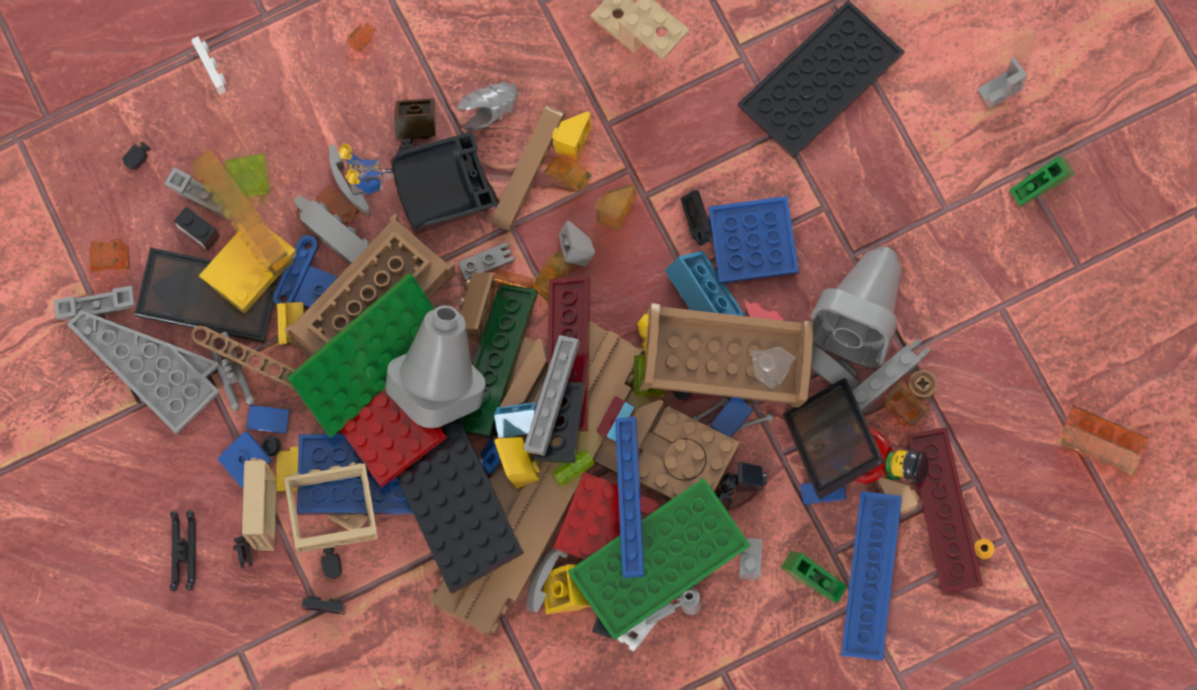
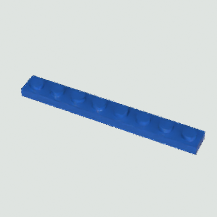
M636 417L615 419L622 576L624 579L645 577Z

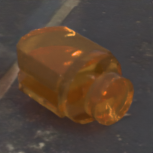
M368 22L365 24V28L361 25L357 26L348 35L347 42L352 49L362 50L373 38L370 33H373L375 29Z

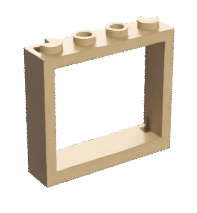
M251 458L250 461L244 462L242 535L255 551H275L276 477L266 461Z
M354 462L347 467L332 466L329 470L325 471L315 469L309 471L308 474L294 473V475L284 478L297 553L378 539L365 463L355 464ZM361 476L370 527L301 539L293 488Z

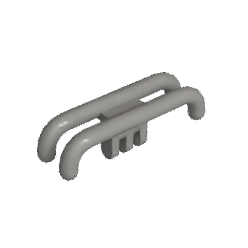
M227 332L221 333V335L230 338ZM234 349L232 355L234 358H238ZM210 351L213 361L220 365L217 371L231 409L234 411L239 409V403L231 385L236 382L240 383L247 404L252 405L254 397L242 366L236 362H230L229 359L221 360L219 354Z

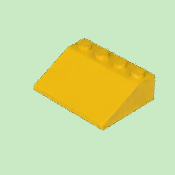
M251 217L199 277L245 314L297 256L296 250L280 236Z

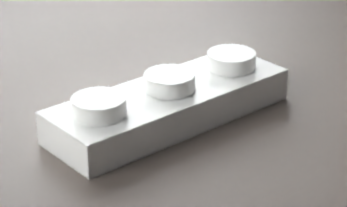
M199 37L192 39L191 41L219 95L225 93L224 85L227 83L222 73L218 75L215 69L218 68V65L213 57L209 58L207 53L210 50L206 42L201 43Z

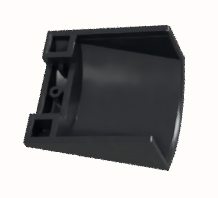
M472 131L399 151L390 160L397 192L415 235L497 206L492 188H488L476 153L478 147Z

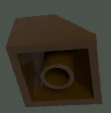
M435 98L396 101L394 113L396 139H412L416 137L428 139L436 136Z

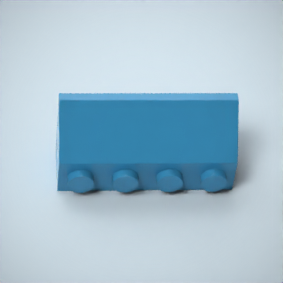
M704 251L679 256L665 269L670 281L674 284L680 297L685 301L690 310L745 316L726 285L719 284L718 273Z

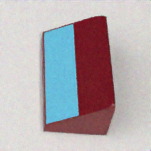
M615 396L597 428L599 436L616 443L615 419L631 417L636 408Z

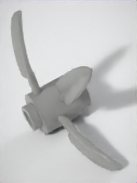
M689 588L675 598L680 601L675 605L672 603L666 604L647 617L645 624H652L674 613L675 609L680 606L682 611L688 615L698 613L701 609L698 591Z

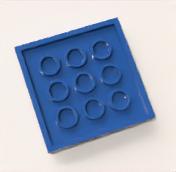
M787 196L708 207L719 284L799 274Z

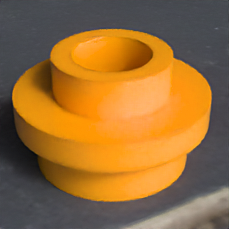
M980 539L974 545L976 556L980 559H988L994 553V545L988 539ZM982 545L987 546L988 551L983 552L981 551L980 547Z

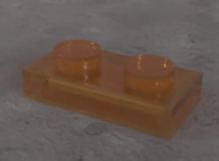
M330 184L316 198L319 203L322 202L329 208V212L333 215H338L345 225L359 212L357 207Z

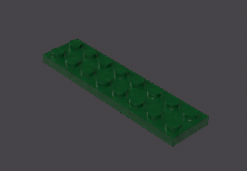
M499 283L473 361V366L485 379L482 404L477 410L459 418L467 434L487 438L492 437L496 425L494 414L497 407H500L504 400L538 295L536 289Z

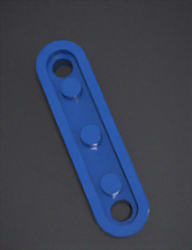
M304 235L299 239L295 247L297 256L286 267L273 295L276 306L278 303L294 302L293 300L318 250V242L312 235ZM311 244L312 247L310 249H306V245ZM283 297L288 298L286 302H281V299Z

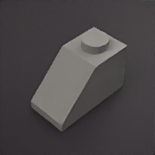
M566 221L558 234L564 262L586 267L595 254L592 241L574 224Z
M746 538L751 546L741 552L739 579L760 580L762 539Z

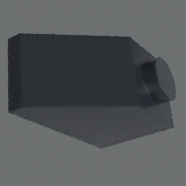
M738 462V491H762L763 485H767V473H763L762 466Z

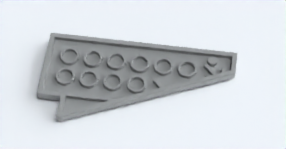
M82 310L67 323L177 435L220 393L207 379L220 366L216 361Z

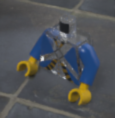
M343 143L339 148L340 158L348 159L346 160L347 174L345 177L348 179L353 197L381 192L383 190V181L394 180L392 168L381 169L378 160H361L355 154L351 155L352 148L348 144Z

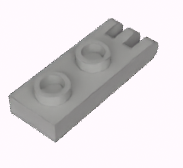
M503 243L458 262L465 281L471 279L472 273H487L515 261L514 256L505 258L512 254L511 250L502 251L509 247L508 243Z

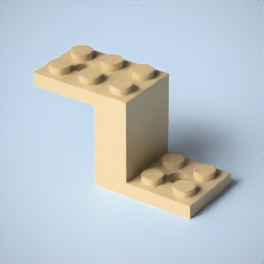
M604 0L590 15L592 20L633 53H636L644 44L663 60L690 32L689 28L654 0H638L636 3L632 0ZM615 11H621L624 14L619 19L613 17ZM658 29H665L667 34L659 37L656 31Z

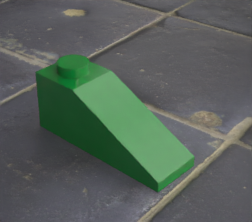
M1057 156L1009 190L1018 205L1022 206L1059 186L1074 176L1075 173L1066 158Z
M790 551L780 568L797 581L836 604L847 588L844 583L800 552Z

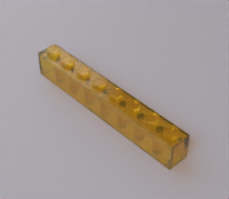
M209 149L191 162L195 168L192 171L199 181L204 180L202 186L208 194L211 192L214 194L211 198L218 207L220 205L223 206L221 212L227 219L231 218L233 220L230 224L237 233L242 232L243 235L240 238L247 246L251 245L253 247L250 251L254 257L262 259L260 265L266 273L271 271L274 276H277L292 265L294 261L213 152Z

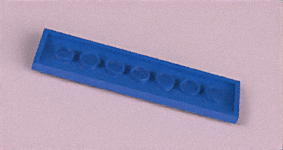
M861 491L841 656L883 661L902 496Z

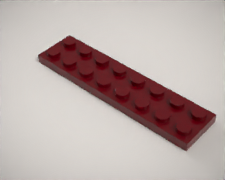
M588 276L549 279L548 369L559 335L575 338L580 341L568 382L584 383L586 385L580 432L588 431L590 278ZM566 398L562 399L560 407H564L567 404ZM558 418L555 421V426H562L565 419Z
M945 427L907 435L909 450L914 449L919 452L923 450L929 460L928 475L917 486L941 593L946 594L982 587V578L948 429Z

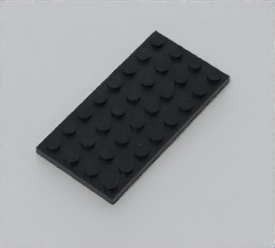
M848 0L738 103V107L794 159L904 55L905 51Z
M459 418L441 427V430L447 437L445 440L396 476L451 594L524 554Z

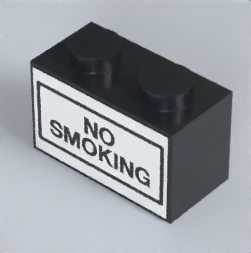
M187 206L174 220L176 227L207 251L220 237L215 227Z

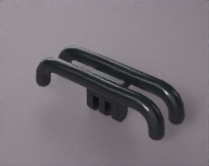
M192 510L186 513L188 519V542L180 538V519L176 511L170 513L172 521V563L169 589L173 592L179 588L180 563H188L186 589L192 591L195 588L196 517Z

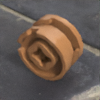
M928 370L914 372L908 382L909 394L912 398L919 401H925L933 397L937 388L936 377Z

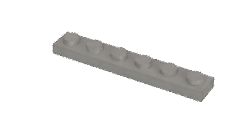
M560 335L558 337L526 439L525 452L545 456L580 344L578 339Z

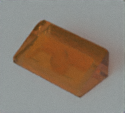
M501 269L493 271L496 284L502 283L532 288L533 278Z

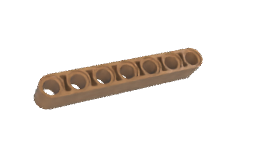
M546 105L492 217V225L509 232L512 230L553 144V131L555 127L559 128L560 123L564 121L565 112Z
M197 326L193 329L191 335L196 344L294 390L292 385L287 382V377L295 369L205 326ZM205 331L207 333L205 340H197V332ZM222 339L225 341V346L218 350L214 347V343L216 340ZM235 348L243 349L242 357L234 358L232 355ZM255 356L260 357L262 360L258 367L251 365V359ZM272 365L280 367V372L277 375L269 374V368Z

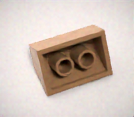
M472 273L471 279L466 281L465 290L467 293L465 298L462 297L459 309H462L460 314L466 322L467 337L481 340L497 285L494 273Z

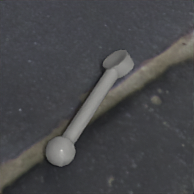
M722 398L720 403L698 416H693L692 419L699 422L701 418L719 407L726 406L729 400Z
M768 413L765 417L744 423L736 432L766 420L772 421L774 415Z

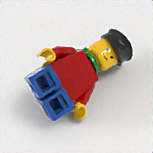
M836 424L830 438L832 444L828 445L825 456L861 436L862 434H855V432H861L857 424L853 427ZM868 426L884 459V463L854 481L869 484L880 478L894 481L904 477L907 481H914L917 484L922 483L929 471V460L925 451L919 452L910 449L908 451L898 450L894 452L889 441L880 432ZM864 442L828 463V465L834 471L845 473L871 458L872 454L867 443Z

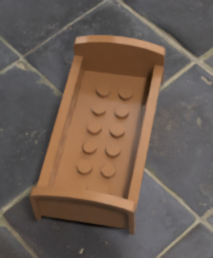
M394 214L389 219L390 223L297 322L293 326L290 324L285 329L289 340L310 358L408 273L414 276L428 299H430L448 279L452 280L456 275L454 264H446L401 225L398 216Z
M650 303L645 310V314L649 315L644 380L639 385V390L647 391L649 388L788 403L791 404V407L797 408L807 401L812 359V321L804 320L802 323L668 308L660 307L658 303Z

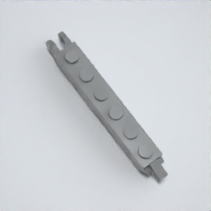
M300 195L295 197L294 204L298 211L301 212L300 220L303 222V225L347 263L351 264L370 244L365 238L361 240L357 236L358 233L351 226L347 228L343 225L344 221L338 215H331L328 212L329 208L322 202L318 204L314 199L309 202Z
M920 339L914 341L910 346L906 345L852 391L862 413L919 366L920 361L930 353V350L926 348L917 356L913 351L921 345L922 341ZM846 397L815 422V426L812 429L850 408ZM852 415L838 424L849 426L856 419ZM834 426L808 442L812 446L820 440L824 443L826 441L830 442Z

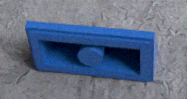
M732 397L710 426L712 429L731 438L752 413L753 408L741 398Z
M250 405L247 429L286 433L289 429L290 410Z

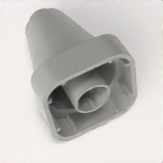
M883 246L877 247L876 250L867 251L836 289L828 288L822 291L811 316V321L813 322L812 343L823 351L863 367L879 368L883 365L892 345L897 327L894 311L902 266L898 261V255L895 251Z
M439 306L428 312L408 353L392 360L388 365L385 383L387 394L420 426L427 428L440 427L477 410L482 404L485 379L471 364L466 322L463 316L451 306Z

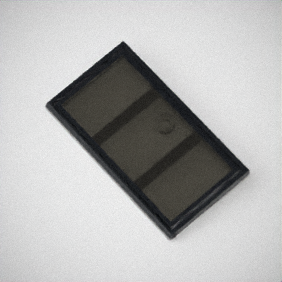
M150 247L134 316L189 328L205 326L219 334L227 332L229 336L261 343L266 341L274 303L273 295L278 286L280 275L252 307L243 314L199 277L212 260Z
M846 378L837 381L810 397L799 408L793 407L783 413L815 493L820 500L884 463V459Z

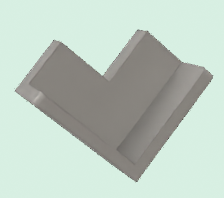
M1013 57L1010 59L1007 72L979 87L978 92L991 109L1023 90L1027 74L1016 58Z

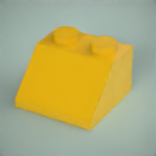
M584 112L562 121L559 128L555 127L552 134L555 153L576 161L578 160L592 128L590 112Z
M522 437L498 438L494 440L506 476L517 489L539 480L537 474L540 472L539 466L531 457L534 453L525 452L524 446L526 442Z
M568 564L553 569L549 573L542 586L543 593L547 594L544 599L546 614L576 611L590 606L567 572L576 565Z

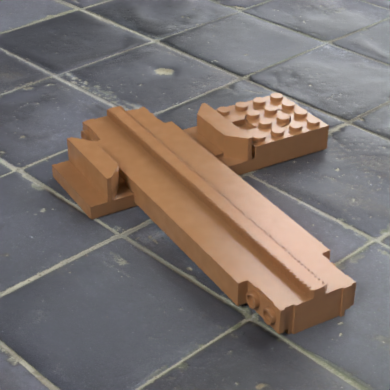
M590 321L588 431L579 433L576 463L537 462L540 472L537 473L539 480L517 489L506 476L501 462L489 480L524 554L453 594L449 592L441 576L440 587L438 590L434 589L430 596V600H432L431 606L435 609L436 607L441 609L444 614L478 631L480 635L490 637L492 633L495 634L500 626L498 621L501 615L505 616L510 608L509 601L517 605L536 567L565 517L582 473H588L594 463L618 475L616 443L599 436L597 433V428L615 396L636 408L631 417H636L640 487L667 501H670L702 478L707 481L713 492L716 493L720 486V480L726 475L740 448V442L669 406L665 408L664 401L662 400L653 402L633 392L627 384L631 385L636 375L634 374L636 367L640 368L645 359L643 349L632 346V343L620 338L617 334L606 331ZM524 337L504 400L500 407L534 402L538 404L548 370V348L543 346L541 339L538 338L534 342ZM525 434L517 435L516 437H514H522L525 442L527 439V436H525ZM556 437L552 441V445H560L562 438Z

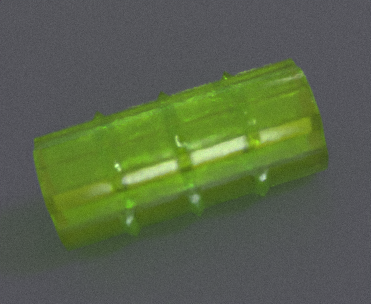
M583 450L576 456V463H565L554 470L551 475L556 483L562 487L593 466L595 462L586 450Z

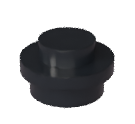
M268 436L263 440L261 447L268 456H275L281 450V442L275 436Z
M731 472L724 475L719 482V485L722 486L721 489L724 492L732 491L738 484V476Z

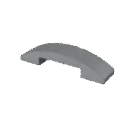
M331 144L329 148L330 165L339 189L353 207L366 216H371V210L361 192L353 196L339 169L345 165L334 144Z
M175 167L164 183L165 186L188 200L231 220H235L244 204L228 194L224 195L202 184Z
M133 286L112 289L113 292L75 298L72 296L55 299L56 319H73L81 310L101 316L135 306Z
M812 343L811 369L831 385L843 378L847 379L852 391L860 385L845 368ZM841 391L839 394L845 398L843 391Z
M552 547L542 558L535 569L528 588V611L538 612L547 595L540 591L558 557L566 559L568 554Z

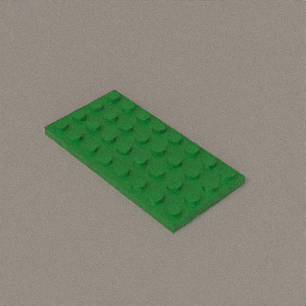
M408 273L287 377L289 383L330 438L342 429L349 419L352 420L357 416L360 410L373 397L385 389L389 363L408 353L426 314L435 309L412 274Z
M702 478L642 519L645 577L623 578L621 535L567 572L612 638L616 640L751 545L707 481Z

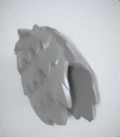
M506 82L490 84L488 87L477 89L462 98L457 109L470 110L480 107L475 117L466 122L467 124L464 126V129H483L490 124L500 121L503 115L512 112L519 94L515 83L511 85Z

